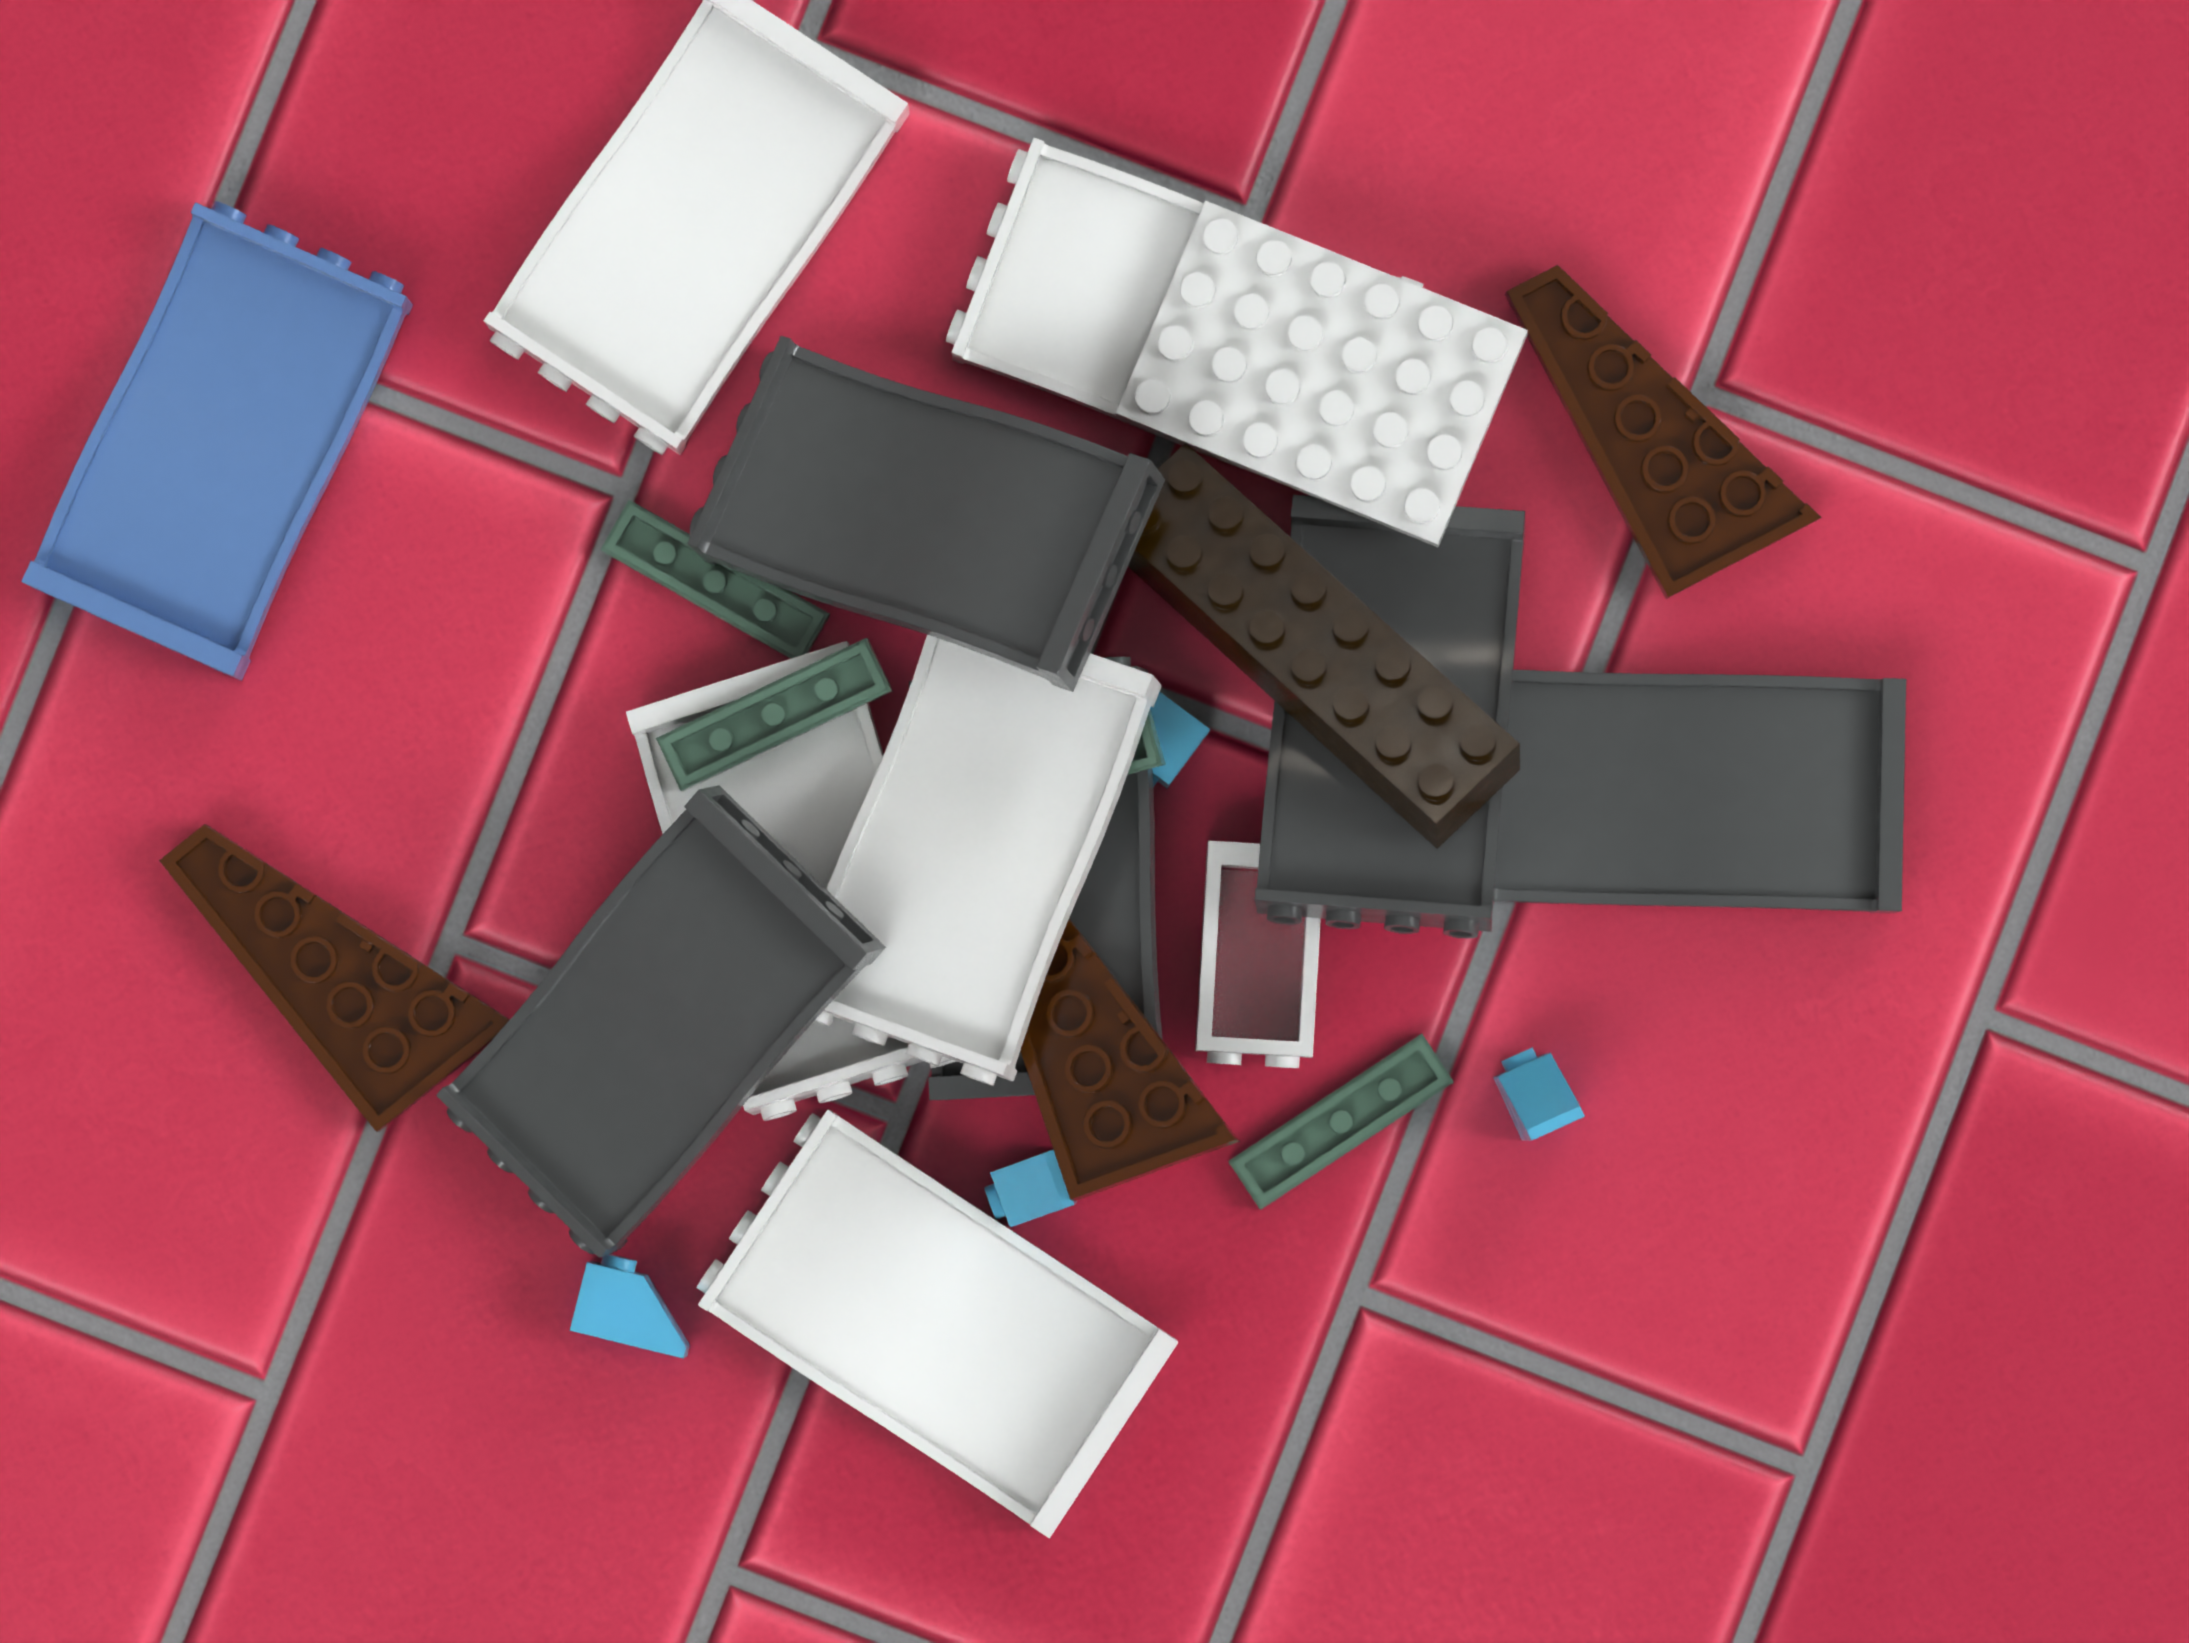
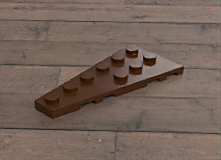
M1558 265L1506 291L1505 296L1522 328L1528 330V340L1665 599L1821 518L1816 511L1807 503L1804 504L1782 483L1783 480L1770 467L1762 464L1739 441L1740 439L1680 381L1670 376L1637 340L1634 341L1607 315L1608 313Z
M206 824L159 860L376 1132L384 1129L486 1047L510 1020Z
M1069 918L1044 980L1020 1051L1070 1200L1077 1201L1240 1141Z

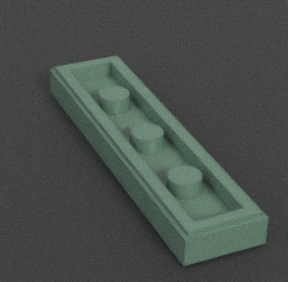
M628 500L600 549L602 552L790 659L809 653L830 617L829 613L791 591L758 580L717 563L715 566L705 562L687 544L690 539L689 533Z
M865 638L657 737L656 740L680 791H685L893 692L869 639Z
M1420 1034L1228 1162L1261 1210L1454 1081L1423 1034Z

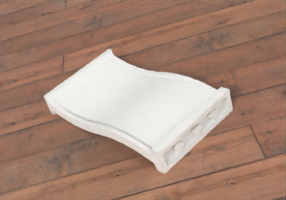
M703 0L644 93L550 222L495 309L489 312L483 320L488 328L495 332L489 341L517 360L525 352L543 364L537 373L563 391L567 392L571 384L590 395L586 405L608 421L615 423L618 417L621 416L637 426L638 430L634 437L658 454L663 455L666 449L670 448L681 455L686 448L689 437L743 354L838 221L894 133L899 131L909 116L908 103L754 1Z
M1033 138L1029 151L1026 152L1018 149L1011 165L1007 182L1015 184L1008 206L998 202L993 212L986 235L994 237L995 240L988 258L985 259L977 256L972 267L966 288L975 292L967 313L957 309L948 330L945 342L954 345L951 352L952 359L958 363H967L1057 395L1183 446L1184 444L1123 420L1117 417L1115 412L1204 203L1126 172L1046 145L1044 141ZM1404 276L1400 278L1420 287L1424 285ZM1192 448L1194 451H1197V452L1202 453V454H1204V455L1210 456V457L1215 458V459H1217V460L1223 461V462L1228 463V464H1230V465L1236 466V465L1231 464V463H1229V462H1227V461H1224V460H1222V459H1219V458H1217V457H1214V456H1212V455H1209V454H1207V453H1204V452H1202V451H1200V450H1197V449H1195V448Z
M927 635L910 688L888 746L826 888L886 948L872 964L864 967L816 1018L815 1022L830 1027L834 1017L855 1024L851 1033L854 1036L881 1046H885L888 1037L908 1043L905 1054L939 1066L942 1056L963 1063L960 1074L991 1086L994 1085L997 1076L1012 1082L1014 1081L1017 1073L1015 1069L1016 1062L1047 972L1120 797L1150 707L1154 708L1162 687L1154 675L1090 653L1074 691L1071 692L1052 685L1045 678L995 658Z
M847 641L626 711L631 732L637 742L662 834L686 810L684 806L699 789L720 785L820 884L827 888L846 839L884 756L869 703L685 791H680L656 738L850 646ZM834 1017L829 1027L814 1021L743 1105L744 1111L752 1115L761 1113L763 1121L777 1119L796 1112L795 1102L816 1095L819 1103L834 1101L852 1094L851 1084L873 1078L875 1086L891 1083L908 1076L906 1067L923 1061L905 1054L908 1043L888 1037L885 1046H881L852 1035L851 1033L855 1025L853 1023ZM942 1056L939 1066L930 1064V1068L941 1067L957 1061Z
M827 1109L822 1118L812 1113L793 1141L802 1148L791 1165L788 1167L780 1161L762 1187L761 1191L770 1197L758 1215L747 1210L730 1235L729 1240L737 1244L726 1263L723 1264L715 1259L696 1288L705 1293L698 1306L711 1312L816 1384L919 1449L1050 1539L1178 1344V1340L931 1178L832 1110Z

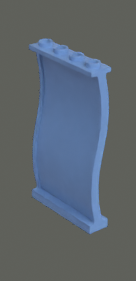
M215 201L212 208L209 209L195 202L191 210L192 220L157 303L74 467L34 561H30L21 582L242 681L251 662L249 659L284 574L354 434L385 366L406 314L409 315L413 304L407 296L401 294L404 285L386 275L372 271L369 279L348 270L352 263L350 260L332 251L320 248L315 256L297 248L296 245L299 238L287 231L267 224L263 233L243 224L247 215L233 207Z

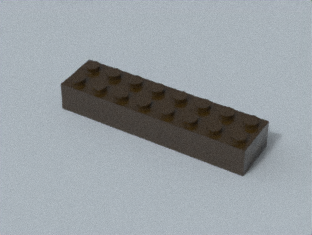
M1185 443L1158 468L1165 478V482L1128 567L1438 849L1520 770V743Z

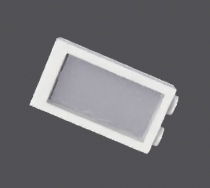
M1208 841L1195 1051L1207 1052V1063L1241 1065L1242 1054L1265 1055L1266 1067L1299 1068L1300 1057H1313L1321 918L1302 917V923L1294 925L1268 921L1267 914L1257 913L1254 900L1258 872L1221 869L1222 867L1258 870L1260 844Z

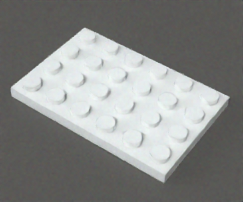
M1205 200L1115 414L1123 420L1182 444L1186 443L1190 447L1439 547L1524 345L1528 330Z

